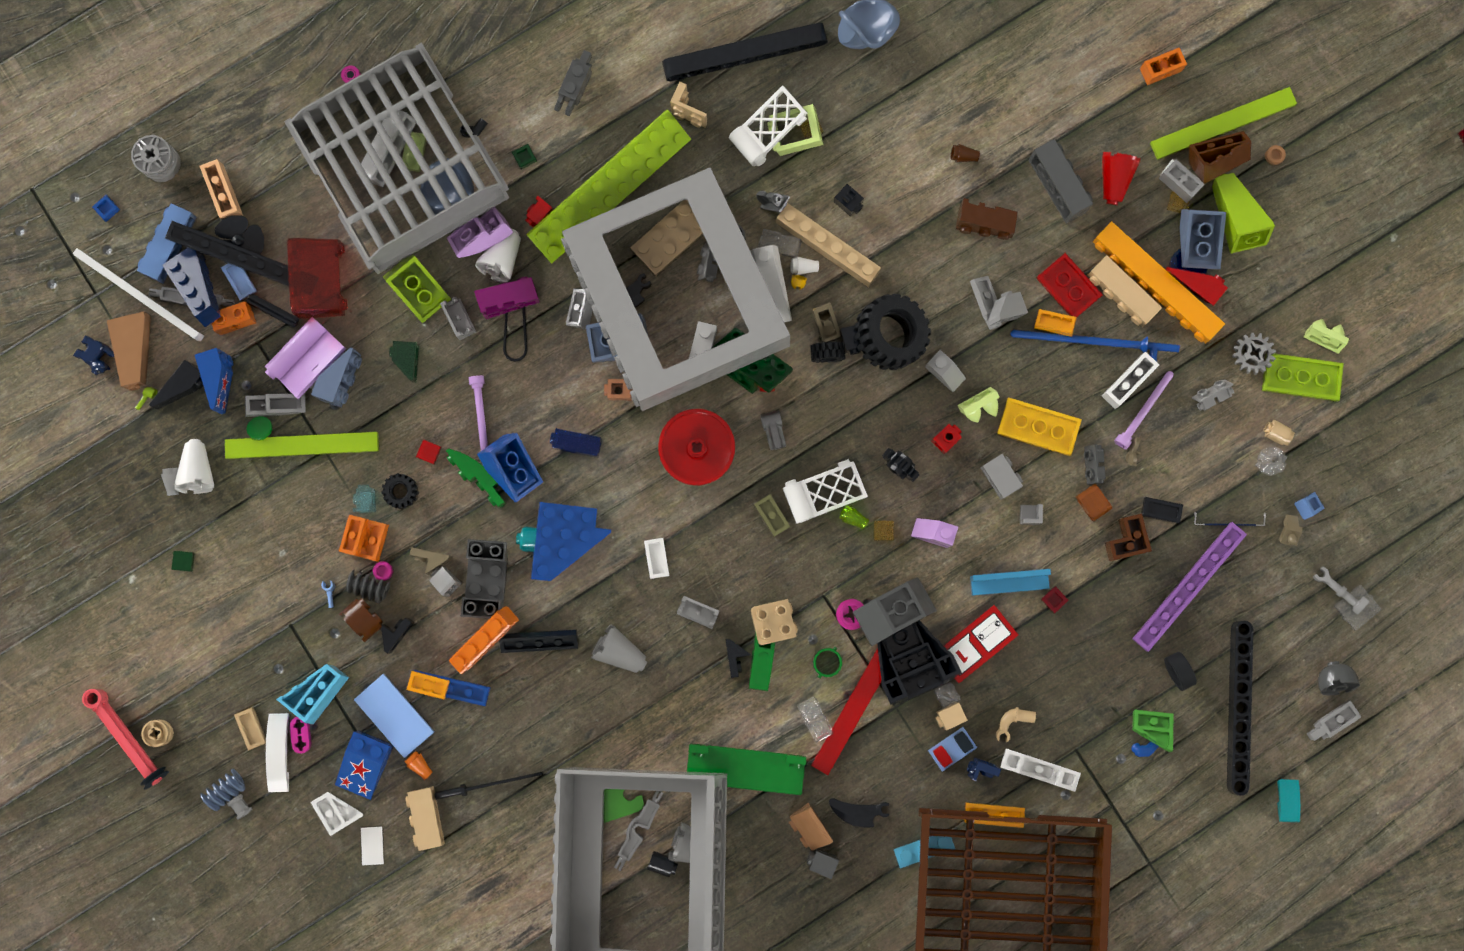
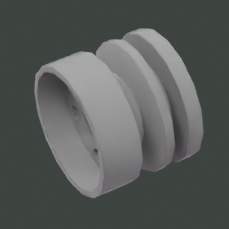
M146 135L140 138L132 148L131 159L134 166L153 181L166 182L173 179L180 169L181 159L178 152L162 137Z

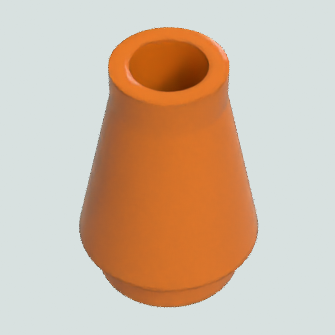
M414 751L404 761L407 764L406 767L424 780L433 773L422 754Z

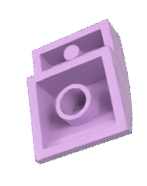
M493 207L480 218L476 217L457 228L447 237V240L456 256L461 258L491 248L511 235L513 230L504 216Z

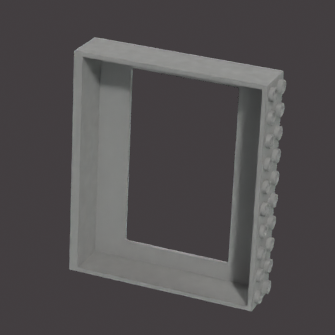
M707 168L562 231L564 238L561 241L566 254L569 256L582 289H584L597 322H600L599 325L605 339H608L607 343L612 355H617L614 358L620 373L624 372L622 376L627 389H632L630 391L632 400L636 407L640 406L641 411L790 347V334L711 168ZM687 200L749 332L681 363L663 369L603 239V235L680 201Z
M580 767L557 769L555 775L557 787L554 796L556 813L553 819L555 824V833L553 835L555 853L552 857L554 864V873L552 875L554 890L551 897L553 913L551 915L552 934L550 937L552 951H638L602 948L600 946L605 789L691 793L688 951H724L727 773Z

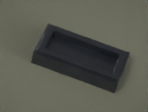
M1144 497L1141 514L1143 517L1180 524L1183 504Z

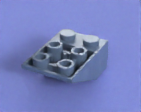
M350 347L318 376L311 395L321 401L342 408V405L348 400V389L354 384L356 368L358 369L361 365V354Z

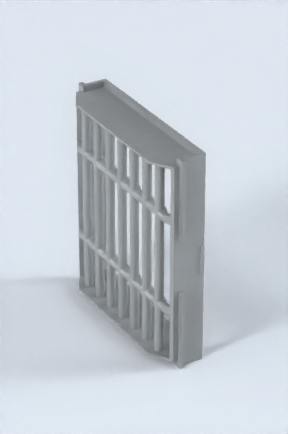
M422 42L416 45V48L401 51L305 106L292 119L289 118L284 121L315 175L320 176L340 211L338 217L369 270L374 269L377 274L509 199L506 192L509 190L507 184L477 135H473L463 115L459 113L451 100L453 94ZM424 61L436 79L435 82L428 86H425L415 69V66ZM407 71L419 91L410 96L398 77ZM391 80L403 99L395 105L391 103L382 85ZM438 88L442 89L474 143L473 146L466 150H463L431 96V92ZM374 90L386 110L377 115L365 96ZM421 98H424L457 153V155L449 160L445 157L414 102ZM358 99L370 118L362 124H359L349 104ZM405 107L409 109L441 163L433 169H430L398 115V111ZM343 109L353 129L344 134L332 115ZM388 117H391L424 172L423 175L416 179L411 175L381 121ZM325 118L337 137L329 143H326L316 123ZM372 126L376 128L407 181V184L398 189L365 134V130ZM307 128H310L320 148L313 152L310 151L300 132ZM355 136H358L391 192L383 198H380L348 143V140ZM339 145L344 149L374 203L365 208L332 153V149ZM479 151L497 184L485 187L469 160V156ZM322 155L326 156L357 210V213L350 217L347 216L315 160ZM459 162L463 163L478 188V191L469 196L452 169V166ZM443 171L446 172L462 199L451 205L436 179V176ZM426 181H429L445 210L436 215L419 188V185ZM409 191L414 193L428 217V220L419 225L402 195ZM393 200L397 202L412 228L403 234L399 231L386 208V204ZM376 210H379L395 238L386 244L369 217V214ZM360 219L364 222L378 247V250L372 256H370L353 226Z

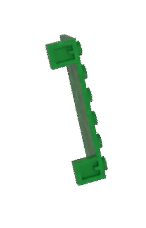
M689 744L687 772L727 773V787L795 795L802 794L806 756Z

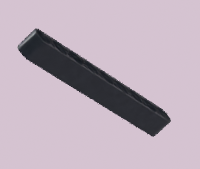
M814 23L670 57L663 60L662 65L666 80L676 81L823 46L828 43L824 24Z
M1249 621L1234 622L1231 626L1227 789L1230 793L1239 796L1247 794L1250 788L1254 630ZM1241 624H1243L1246 629L1243 635L1240 634L1238 630ZM1240 644H1243L1245 646V652L1243 654H1240L1238 651V646ZM1240 663L1245 667L1243 673H1239L1237 669ZM1239 683H1242L1244 685V691L1242 693H1239L1237 690V685ZM1239 702L1244 706L1243 711L1240 713L1236 708ZM1238 722H1241L1243 724V730L1241 732H1238L1236 730V725ZM1240 741L1243 748L1240 752H1237L1235 746ZM1238 761L1242 763V769L1239 772L1235 769V764ZM1237 781H1240L1242 785L1239 791H1236L1234 788Z

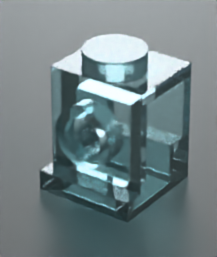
M358 485L356 493L353 494V503L356 505V508H353L354 513L376 512L375 489L369 488V485Z

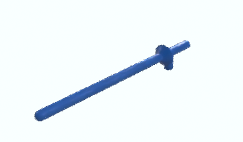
M1012 330L1010 333L1015 338L1140 349L1143 353H1147V350H1150L1149 355L1156 362L1157 351L1179 353L1180 345L1148 342V336L1142 341L1077 335L1070 337L1055 333Z

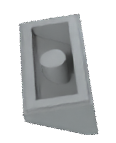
M573 289L566 325L586 329V325H590L593 310L589 305L584 289Z

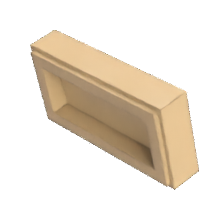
M254 707L234 714L248 751L266 744V736Z

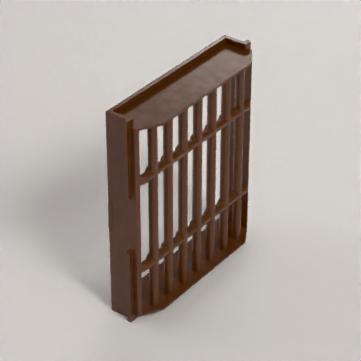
M919 808V816L922 819L915 951H968L969 939L1043 943V951H1051L1052 943L1090 945L1089 951H1107L1112 825L1107 823V819L1052 815L1024 818L990 816L987 812ZM930 817L966 819V830L930 828ZM974 820L1048 824V835L975 831ZM1056 825L1096 827L1095 837L1056 835ZM929 836L966 838L965 850L929 848ZM973 839L1047 843V855L973 850ZM1055 844L1094 845L1093 857L1055 855ZM928 856L965 858L964 870L928 868ZM972 859L1046 862V874L972 870ZM1054 864L1093 865L1092 877L1054 875ZM927 876L964 878L963 890L927 888ZM975 878L1045 882L1046 888L1045 894L971 890V880ZM1054 883L1092 885V897L1053 895ZM926 896L963 898L962 910L926 908ZM972 898L1044 902L1045 912L1043 915L970 910V902ZM1053 904L1091 905V917L1052 915ZM925 916L962 918L961 930L925 928ZM970 919L1044 923V935L969 931ZM1052 924L1090 925V937L1051 935ZM924 936L961 938L960 950L924 948Z

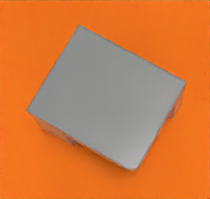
M1043 504L1020 505V525H1040L1043 523Z

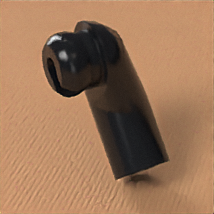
M480 118L475 126L469 127L473 135L479 136L488 123ZM462 125L460 127V133L463 137L470 138L466 129Z

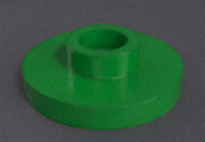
M258 416L248 423L246 430L251 439L263 440L271 434L273 426L268 418Z

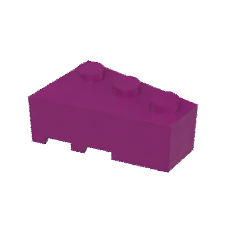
M527 276L521 277L517 281L506 282L474 291L480 312L486 320L540 303L532 277L528 278Z

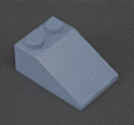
M1181 209L1180 243L1182 267L1221 268L1226 212Z
M640 313L638 315L648 335L645 318ZM599 323L586 325L592 362L615 361L614 357L617 355H612L607 343L608 339L604 338Z

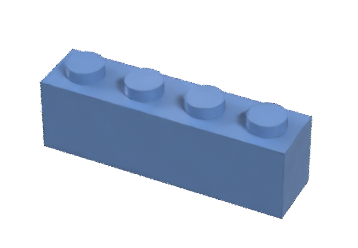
M172 203L165 209L163 213L164 218L161 224L157 225L155 235L152 241L147 244L146 253L139 260L137 269L141 274L164 284L168 276L162 265L178 255L182 248V245L165 239L171 221L192 228L197 218L191 212Z

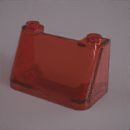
M288 238L289 293L292 313L299 319L345 316L348 304L347 299H344L341 295L339 258L342 257V254H345L344 243H341L339 239Z

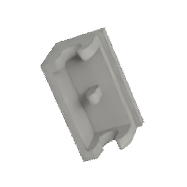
M1177 159L1159 177L1166 186L1186 203L1205 185Z
M453 297L452 301H443L440 304L456 337L462 340L476 333V330L461 299Z
M683 596L677 614L713 629L720 611Z

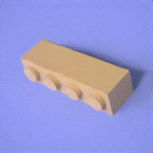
M1107 255L1088 274L1089 280L1095 286H1099L1104 290V295L1108 299H1113L1117 303V307L1122 312H1127L1131 316V320L1138 326L1144 327L1162 309L1149 294Z

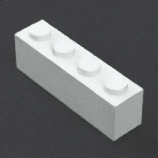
M398 111V115L411 134L416 124L415 119L404 111ZM388 117L383 120L382 125L400 154L406 142L392 118ZM377 132L371 144L390 175L395 161ZM367 152L361 165L370 181L375 185L383 187L385 182Z

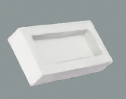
M658 538L644 541L650 579L669 576L664 539Z

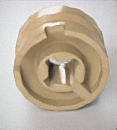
M165 720L149 721L144 725L141 732L144 743L152 747H161L169 744L174 734L171 724ZM156 730L160 731L157 737L155 735Z

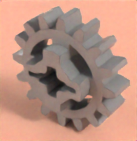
M1253 332L1250 334V338L1245 334L1242 337L1243 341L1239 339L1236 342L1239 346H1234L1233 348L1237 352L1232 355L1233 358H1237L1234 364L1241 365L1240 371L1244 368L1247 369L1246 374H1249L1251 370L1254 375H1257L1259 370L1264 373L1266 371L1265 367L1270 368L1272 366L1270 362L1275 360V357L1271 356L1276 353V350L1271 349L1274 343L1268 344L1269 337L1262 339L1261 333L1255 337ZM1243 346H1245L1246 350L1244 355L1241 354ZM1251 352H1257L1258 355H1257V356H1255V355H1252V356H1251L1250 353H1251ZM1265 352H1267V357L1264 362L1262 356Z

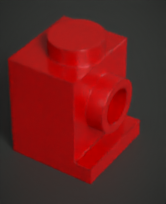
M539 196L535 198L537 203L532 204L528 208L527 218L525 219L533 228L553 211V208Z
M948 424L931 442L943 454H946L962 438L960 435L962 431L955 424L953 426ZM946 434H951L952 440H947Z

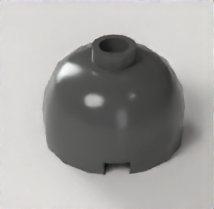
M1339 661L1328 663L1327 667L1321 670L1318 677V687L1322 695H1339L1338 691L1345 690L1348 693L1360 687L1356 671L1349 665L1339 664Z

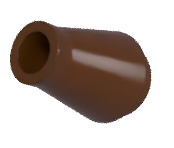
M961 144L953 145L951 150V160H955V163L978 162L980 157L979 150H974Z

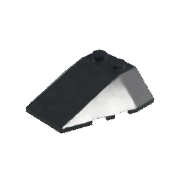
M920 620L877 643L882 688L890 705L916 698L945 685L962 674L954 655L932 635Z

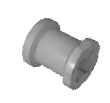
M242 794L227 803L228 807L231 806L236 813L237 820L253 810L243 800Z

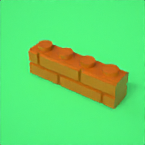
M507 606L498 610L449 659L450 663L460 674L465 673L519 621V618Z

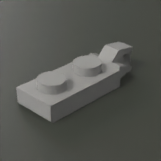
M989 276L973 279L970 283L982 316H984L983 318L988 325V320L997 297ZM1002 323L991 326L988 325L989 330L996 329L1000 327Z
M1348 700L1313 724L1315 728L1308 732L1307 736L1310 740L1314 741L1320 737L1322 739L1331 738L1360 719L1361 715L1351 700Z

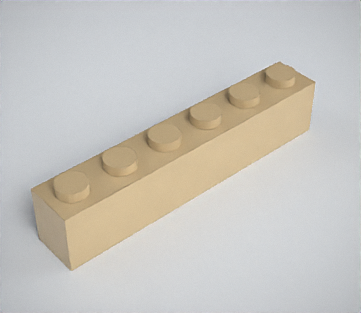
M787 203V206L776 218L777 225L868 288L879 274L880 266Z

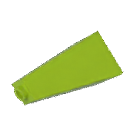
M1224 173L1215 178L1212 190L1218 211L1226 212L1224 233L1230 253L1267 245L1275 227L1273 221L1234 173Z

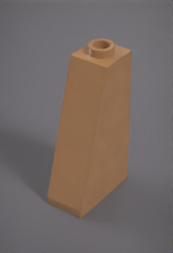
M144 311L107 320L120 385L129 391L138 390L140 386L146 385L151 317Z

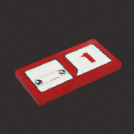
M995 605L943 645L954 655L962 674L954 678L958 684L1019 635Z

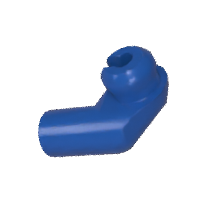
M1151 741L1147 745L1142 746L1139 743H1135L1131 750L1137 757H1149L1159 746Z

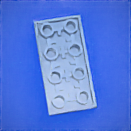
M382 674L354 699L404 758L435 732L385 674Z

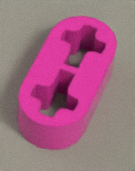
M295 717L290 722L291 743L293 750L296 753L302 754L308 752L311 748L310 724L304 723L300 734V730L298 727H295V724L299 720L301 723L304 722ZM300 736H302V742H306L303 750L297 746V743L301 741Z

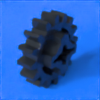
M888 448L882 454L883 458L887 461L886 466L902 480L906 477L909 481L914 482L920 475L915 470V464L901 451L898 450L895 453L892 449Z

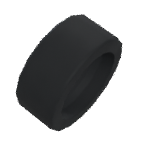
M1178 651L1164 659L1166 669L1179 690L1184 691L1197 684L1194 671L1182 653Z

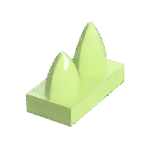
M411 132V137L424 156L427 141L423 133ZM405 143L402 157L408 170L420 172L421 167L407 143Z
M1323 319L1315 321L1304 335V338L1338 354L1347 345L1349 338L1345 337L1342 325H1337L1330 330Z
M990 387L958 405V408L969 420L978 423L981 416V407L988 414L997 416V399L1000 397L997 391Z

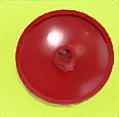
M689 409L672 417L664 426L659 438L658 451L662 465L674 479L687 485L702 486L715 482L728 471L735 455V440L729 425L719 415L705 409Z

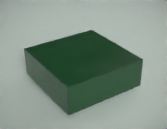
M529 144L512 151L521 170L537 162Z
M174 551L171 570L192 572L195 553Z

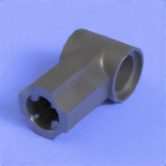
M779 410L761 414L760 418L763 429L766 431L770 451L786 447Z

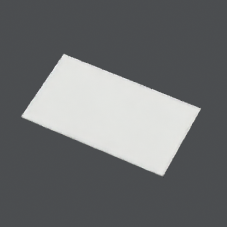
M382 827L361 828L362 865L384 864Z

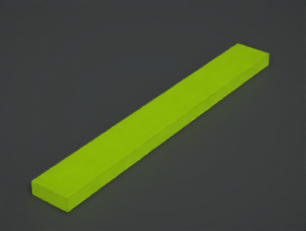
M1288 87L1151 141L1150 145L1157 160L1185 150L1191 144L1210 140L1296 106L1297 102L1291 88Z
M378 432L267 437L263 440H253L251 438L225 439V459L379 451Z

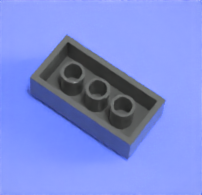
M1053 139L1034 149L1028 161L1063 220L1068 224L1086 214L1093 205V199L1091 194L1083 188V181L1080 176L1074 173L1072 162L1065 158L1063 147Z

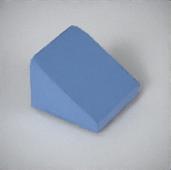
M1315 492L1295 503L1297 510L1304 520L1325 509Z

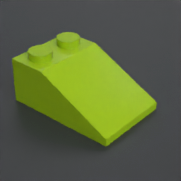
M414 254L399 262L383 276L385 281L422 323L442 308L441 302H449L451 300Z

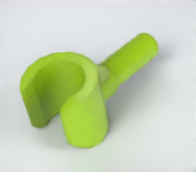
M152 387L144 388L142 399L135 408L140 410L148 397L154 399L158 390Z

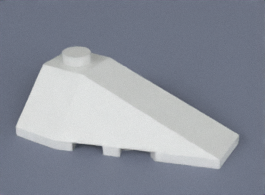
M768 245L750 250L783 321H792L778 246Z

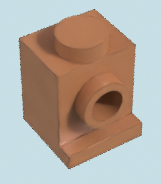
M608 379V384H604V396H607L608 400L632 401L630 394L632 389H627L624 379ZM621 388L622 392L620 394H616L615 389Z

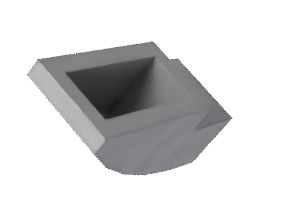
M305 393L299 399L293 394L245 396V417L306 413Z

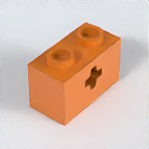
M1179 47L1145 61L1140 70L1146 84L1150 85L1182 72L1187 63Z
M244 301L220 309L221 317L211 323L214 332L223 335L256 324L251 305Z

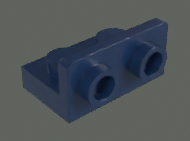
M974 757L973 761L969 762L966 772H969L968 776L973 781H976L979 772L984 776L993 778V775L999 777L1001 769L995 764Z

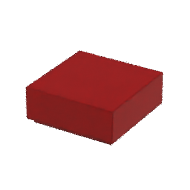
M423 440L416 457L435 465L442 447Z

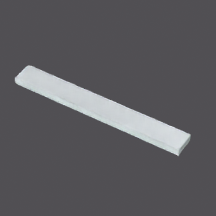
M76 248L73 252L74 256L197 341H201L204 338V335L83 251Z

